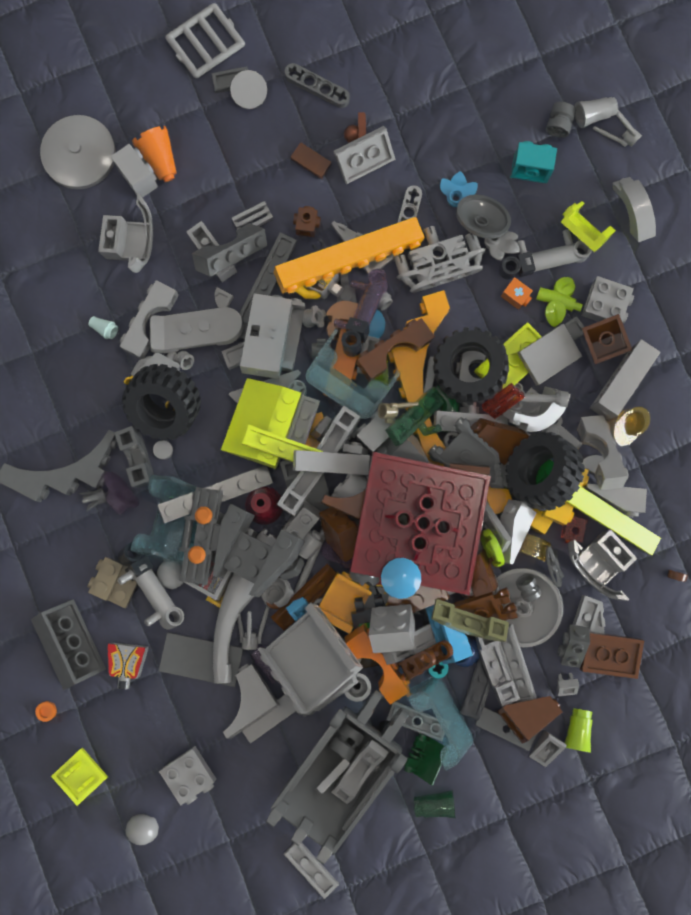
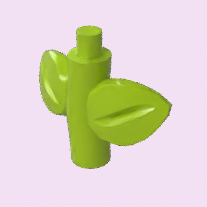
M563 277L557 280L554 290L540 287L536 300L548 303L545 308V316L553 327H556L563 321L566 316V310L571 312L573 309L581 311L583 304L576 302L577 299L570 297L575 291L574 281L570 277Z

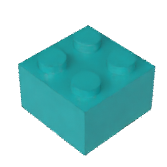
M530 141L519 142L513 157L510 178L547 184L554 171L557 148L548 144L536 145Z

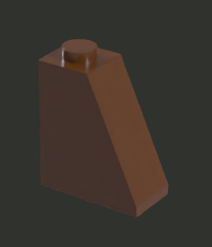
M480 418L471 426L473 433L478 434L479 438L481 437L484 442L488 443L489 447L494 448L499 453V459L503 465L508 462L509 456H512L514 453L513 449L521 444L520 441L529 438V435L518 427Z
M547 696L505 705L497 712L523 744L558 717L562 710L555 699Z

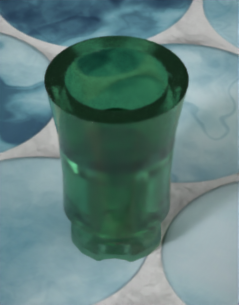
M453 790L414 797L415 816L456 819Z

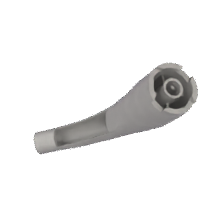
M264 528L255 538L273 547L277 538L271 534L267 536L268 530ZM233 573L223 596L214 633L213 674L214 683L217 684L232 682L231 663H229V646L238 615L255 597L249 595L254 583Z

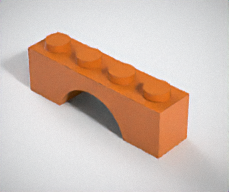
M365 624L345 636V643L357 659L369 658L376 661L382 667L383 674L378 681L379 691L390 705L410 692V681L406 682L405 679L407 677L404 673L401 674L399 672L398 664L387 665L382 653H373L369 629Z

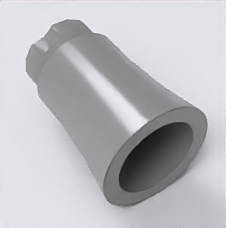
M604 97L575 103V119L580 128L610 118L618 113V103L615 97Z
M361 673L356 674L360 688L352 687L344 693L348 699L355 702L363 701L371 692L369 679Z

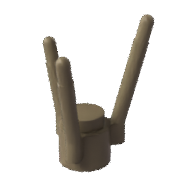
M381 403L377 410L378 416L381 419H385V423L413 432V428L393 420V418L397 417L398 409L418 406L419 403Z

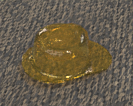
M634 407L623 410L618 415L613 430V436L617 444L627 446L647 430L650 424V414L647 409Z

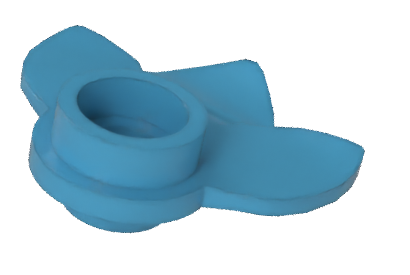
M461 171L456 173L451 181L442 178L440 183L441 192L447 196V202L452 207H457L462 198L475 195L478 187L476 182L467 183ZM457 196L459 197V200L455 201L453 200V197Z

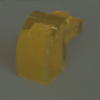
M527 534L519 553L545 562L546 546L551 543Z

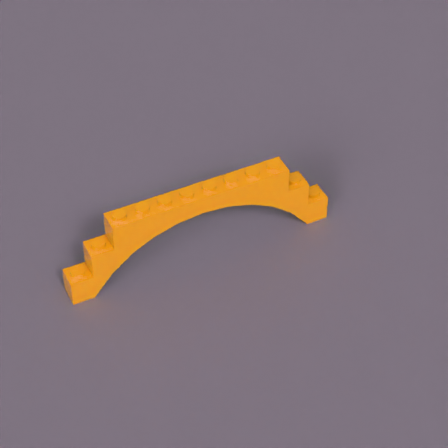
M444 290L423 296L419 306L421 313L425 314V316L415 318L416 321L422 318L433 334L450 309ZM429 344L417 352L408 347H396L388 353L390 363H394L395 366L393 374L395 380H399L401 388H399L400 396L402 399L405 398L406 403H419L418 406L405 409L407 417L411 416L412 424H410V427L414 429L412 433L417 435L418 441L429 461L428 463L444 466L430 459L428 451L434 445L437 447L441 446L443 449L446 448L435 430H433L423 393V368ZM489 486L487 502L495 514L501 513L508 500H512L510 492L505 488H490Z

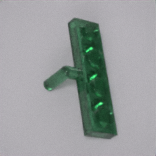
M435 387L428 389L415 401L419 403L418 406L409 407L385 430L395 446L401 445L418 428L424 436L441 432L442 428L439 424L427 427L424 423L444 404Z

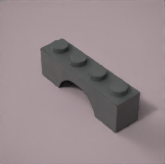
M249 223L236 230L237 237L233 241L218 246L206 245L193 252L195 270L212 276L267 246L265 229Z

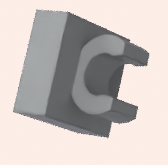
M572 673L568 675L569 680H563L562 675H558L556 688L558 696L575 695L578 693L579 682L578 679H573Z

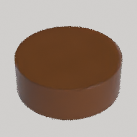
M670 569L667 573L668 578L682 582L687 581L688 574Z

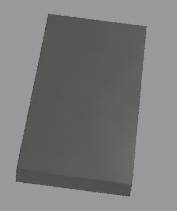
M167 632L159 671L214 683V642ZM229 646L232 682L219 684L236 687L237 678L235 675L239 673L238 670L244 650L241 647Z

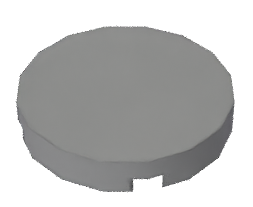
M245 70L235 75L231 82L230 91L237 105L245 109H255L262 105L266 99L267 85L259 73Z

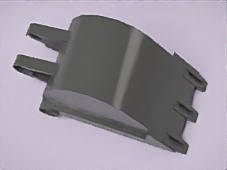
M377 690L372 693L357 714L347 706L335 713L329 723V727L292 778L290 777L271 806L270 809L272 810L266 820V823L274 827L282 817L296 827L291 841L297 846L301 844L306 836L319 844L321 849L316 860L323 865L331 855L336 853L393 774H397L407 761V757L401 754L402 747L393 741V738L406 721L409 713L399 708L382 731L367 722L378 702L384 697ZM343 723H346L365 737L360 746L354 748L355 754L348 761L349 763H351L361 748L371 740L380 743L388 751L385 759L373 769L355 798L348 804L331 793L342 774L323 794H319L315 790L337 765L345 759L328 747L332 739L339 736L338 730Z

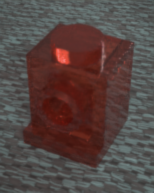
M573 516L570 523L567 522V525H563L560 538L565 539L567 544L571 540L582 543L588 520ZM574 527L578 529L576 535L572 533Z

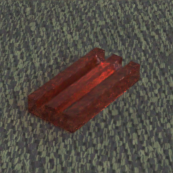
M510 383L498 392L494 398L482 404V409L496 419L524 399V393L520 392L517 387H514V384Z

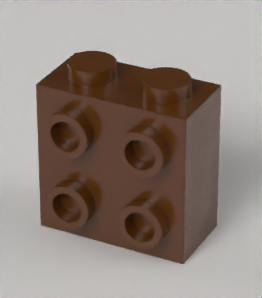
M329 507L319 513L325 541L344 562H347L353 557L358 526L354 520L351 521L348 518L347 514Z

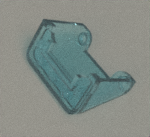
M431 677L410 688V692L406 695L416 711L424 712L432 708L447 736L442 741V745L446 747L440 752L441 762L447 771L456 766L471 748L473 736L442 679Z

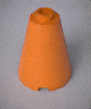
M160 126L141 133V138L138 140L136 137L133 138L132 143L134 147H137L146 163L148 162L158 179L164 180V182L173 180L177 172L166 126H163L162 130Z

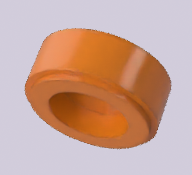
M50 701L40 703L35 710L36 717L42 722L52 720L57 713L55 704Z

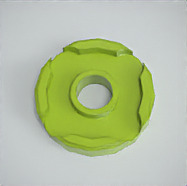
M490 529L481 531V543L483 549L486 550L487 556L489 558L492 557L494 560L492 565L496 568L504 565L505 561L502 550Z

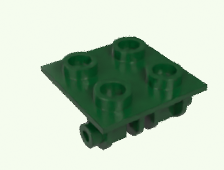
M419 733L415 737L414 747H411L414 753L409 752L408 755L411 757L407 758L404 764V771L412 772L433 786L449 748L433 738Z

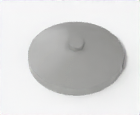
M84 115L62 118L47 130L42 139L40 147L42 164L49 176L64 187L70 189L93 187L103 181L114 166L111 158L116 153L114 140L108 129L94 118Z
M529 568L512 569L498 576L499 590L507 587L511 603H515L518 618L506 621L509 624H513L520 647H533L547 641L557 631L563 617L562 596L553 581L545 574ZM526 574L534 575L536 585L539 586L542 593L538 599L531 602L523 600L521 596L522 591L516 585L517 579Z

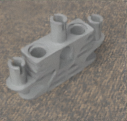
M430 226V230L429 227L425 228L423 231L429 245L409 251L408 259L410 260V265L413 266L411 271L409 270L405 255H400L401 258L399 256L395 257L394 261L399 272L396 278L409 285L411 293H416L480 272L483 269V266H480V262L482 261V254L485 253V248H481L477 236L470 233L465 235L470 252H468L467 247L465 248L466 244L463 241V235L439 242L435 226ZM438 250L442 253V256L436 257L433 252ZM474 259V266H470L469 261ZM417 278L419 283L416 285L412 279Z

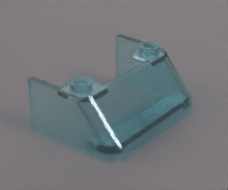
M335 328L306 371V380L340 405L359 415L360 418H370L401 373L399 370H396L386 385L381 381L373 380L365 389L333 368L338 356L336 351L329 347L339 331V329Z

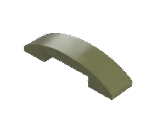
M435 599L432 614L434 621L471 636L506 642L509 622L494 617L485 618L454 608V604Z

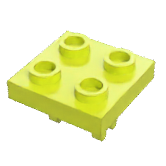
M83 747L51 776L76 806L108 778Z

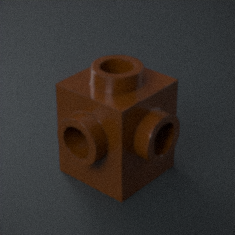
M311 206L299 207L298 213L294 214L293 225H296V235L315 238L316 228H320L321 217H318V210Z

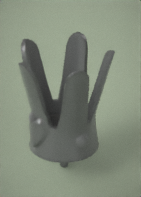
M101 487L96 491L80 493L84 495L82 503L92 502L87 506L86 511L88 512L98 504L107 502L106 495L111 492L105 493Z

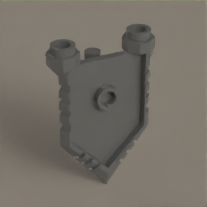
M460 417L455 422V430L459 434L445 449L434 445L428 451L429 458L443 464L444 467H450V463L490 466V473L488 475L491 476L490 488L504 489L502 476H500L502 473L499 464V453L494 448L489 447L488 443L484 442L481 437L479 438L478 434L473 433L468 419Z

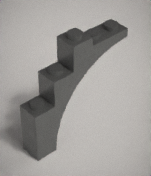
M108 430L102 441L88 455L63 468L50 471H29L4 463L0 470V483L37 502H42V500L47 498L50 492L48 490L49 487L71 496L72 493L76 492L79 480L99 489L108 480V472L102 468L110 461L111 456L109 455L112 449L118 446L113 431Z

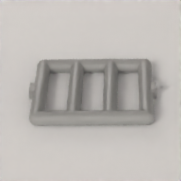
M212 3L165 36L167 42L176 52L179 62L184 63L194 78L201 77L245 46V42L235 30L232 20L230 18L227 19L215 3ZM211 13L216 15L236 42L229 48L225 47L205 20ZM197 23L201 25L221 52L213 59L189 29ZM182 33L186 35L206 62V64L198 69L175 40Z

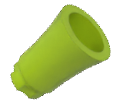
M573 708V716L570 717L568 733L564 742L566 748L591 753V728L593 721L591 718L593 712Z

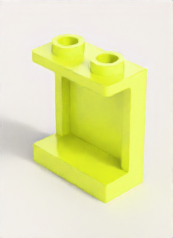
M582 201L578 204L574 203L562 214L564 218L561 223L592 251L596 252L616 230L609 226L601 233L578 212L585 203Z

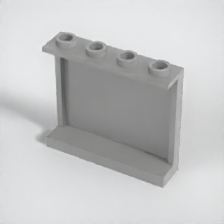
M313 603L305 607L307 613L266 649L258 648L261 660L266 665H269L272 670L271 675L281 683L283 693L293 701V708L298 713L307 715L312 713L363 669L321 608Z

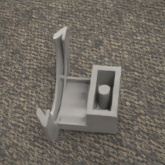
M140 193L137 194L136 205L142 212L144 223L126 222L122 216L103 215L98 251L105 259L129 260L128 268L134 273L140 272L148 262L153 245L152 215Z
M611 529L603 531L579 555V550L583 548L576 540H571L568 543L569 556L582 577L603 595L615 600L629 601L630 599L622 590L615 591L605 586L617 573L624 572L637 560L636 556Z

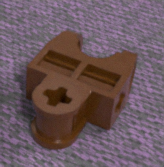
M442 640L397 664L404 671L407 682L422 674L425 670L450 658L453 655V648L448 641ZM441 645L446 647L447 655L442 652Z

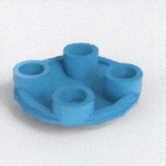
M395 558L382 568L381 584L388 595L403 599L414 595L419 589L421 572L413 561L406 558Z

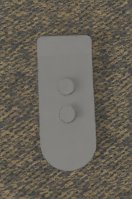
M229 307L167 316L154 315L150 318V350L153 353H170L181 349L216 344L218 346L233 343L241 336L244 323L240 314L235 309Z

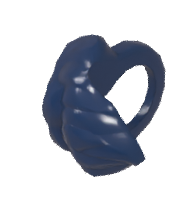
M474 637L468 638L473 656L454 662L456 665L469 667L480 658L477 642Z

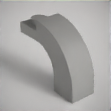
M631 177L613 182V190L623 200L627 208L632 236L638 242L655 237L656 224L653 208L639 180L633 181Z
M545 386L542 394L556 395L561 390ZM539 402L535 408L528 412H519L505 408L503 416L509 418L510 423L516 424V427L522 430L536 432L554 424L561 417L566 407H559V405L551 402Z
M373 740L368 741L351 761L331 793L348 804L355 798L373 769L385 759L388 751L380 743Z

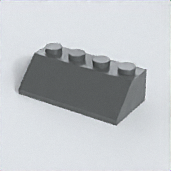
M74 599L41 612L31 619L63 690L106 670Z

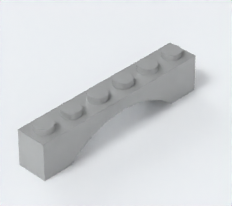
M343 406L316 449L323 452L338 453L359 423L360 416ZM300 471L278 501V507L295 517L325 472Z

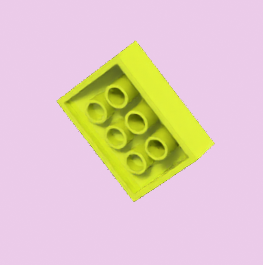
M247 378L221 451L276 469L279 457L242 445V441L248 425L287 438L301 399V392Z

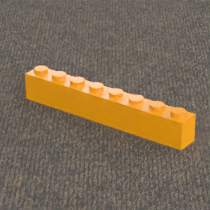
M413 217L277 265L273 273L281 292L293 293L299 287L313 286L318 280L323 279L326 281L333 278L335 274H346L352 268H363L369 265L371 261L376 260V262H380L386 259L388 255L393 254V256L403 253L405 249H416L421 246V242L425 237L417 218Z

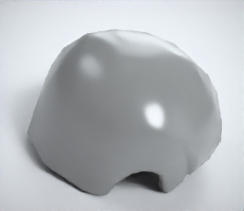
M170 558L159 566L157 578L164 588L175 589L184 583L180 581L183 564L180 559Z
M138 814L131 817L127 822L125 832L128 840L133 844L146 845L156 838L159 826L154 817Z

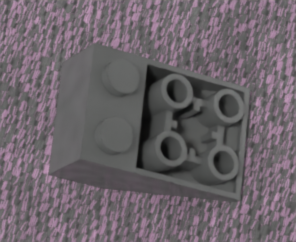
M285 460L280 462L288 488L300 471H294L293 462ZM324 474L306 499L307 502L320 510V512L329 508L320 503L323 495L330 496Z

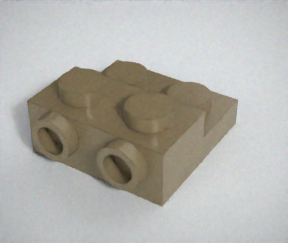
M105 557L104 560H99L96 566L98 573L96 577L90 579L87 587L90 588L88 593L127 608L138 584L135 580H129L120 585L117 580L127 573L125 569L129 566H125L112 558Z

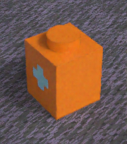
M514 277L501 297L519 310L522 305L526 307L531 301L532 297H530V294L533 290Z

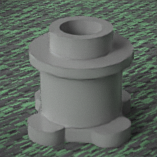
M316 305L312 306L311 309H306L302 312V323L307 328H311L314 325H317L319 328L323 327L326 312L325 310H320Z

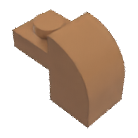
M340 301L329 308L326 315L331 322L327 326V335L332 340L338 341L343 321L348 322L350 317L359 318L363 309L361 304L351 301Z

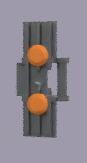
M196 487L191 516L184 517L186 523L182 545L179 547L180 552H185L180 581L208 584L213 552L217 551L221 528L218 520L223 497L222 490ZM193 522H198L194 546L189 548Z

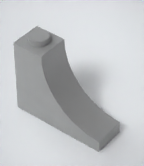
M246 664L235 675L241 690V703L236 718L223 731L227 739H232L280 706L255 665L251 664L249 666Z

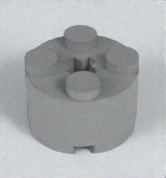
M348 474L343 482L344 484L340 483L335 488L331 497L346 498L359 494L366 488L367 478L364 475Z

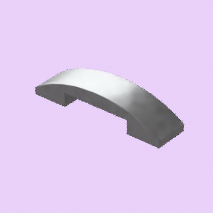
M476 637L486 675L501 707L520 700L514 681L510 679L498 645L500 641Z

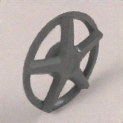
M549 544L546 546L548 569L553 583L557 588L562 587L564 574L558 561V551L554 550L553 546Z

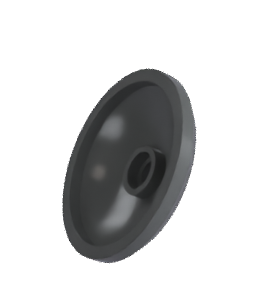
M469 195L462 198L457 205L456 216L458 221L468 232L475 236L487 239L498 238L506 234L510 228L511 217L509 212L501 203L493 198L484 195Z

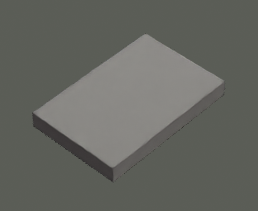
M384 126L334 150L345 184L396 160L387 129Z
M564 324L559 325L517 352L536 386L582 357Z

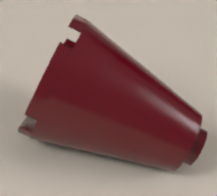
M261 487L253 490L247 496L245 510L255 515L252 520L253 522L261 525L271 524L282 514L283 509L277 505L281 495L270 487ZM264 500V506L259 507V503Z

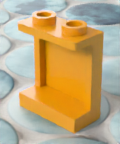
M343 571L340 574L337 572L319 607L332 625L350 634L353 629L351 612L356 611L355 598L363 597L365 605L372 591L369 590L370 586L365 583L362 586L360 583L353 581L348 573Z

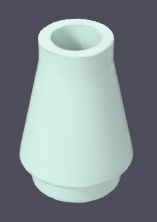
M95 316L89 320L88 325L105 339H113L116 336L118 326L115 325V322Z

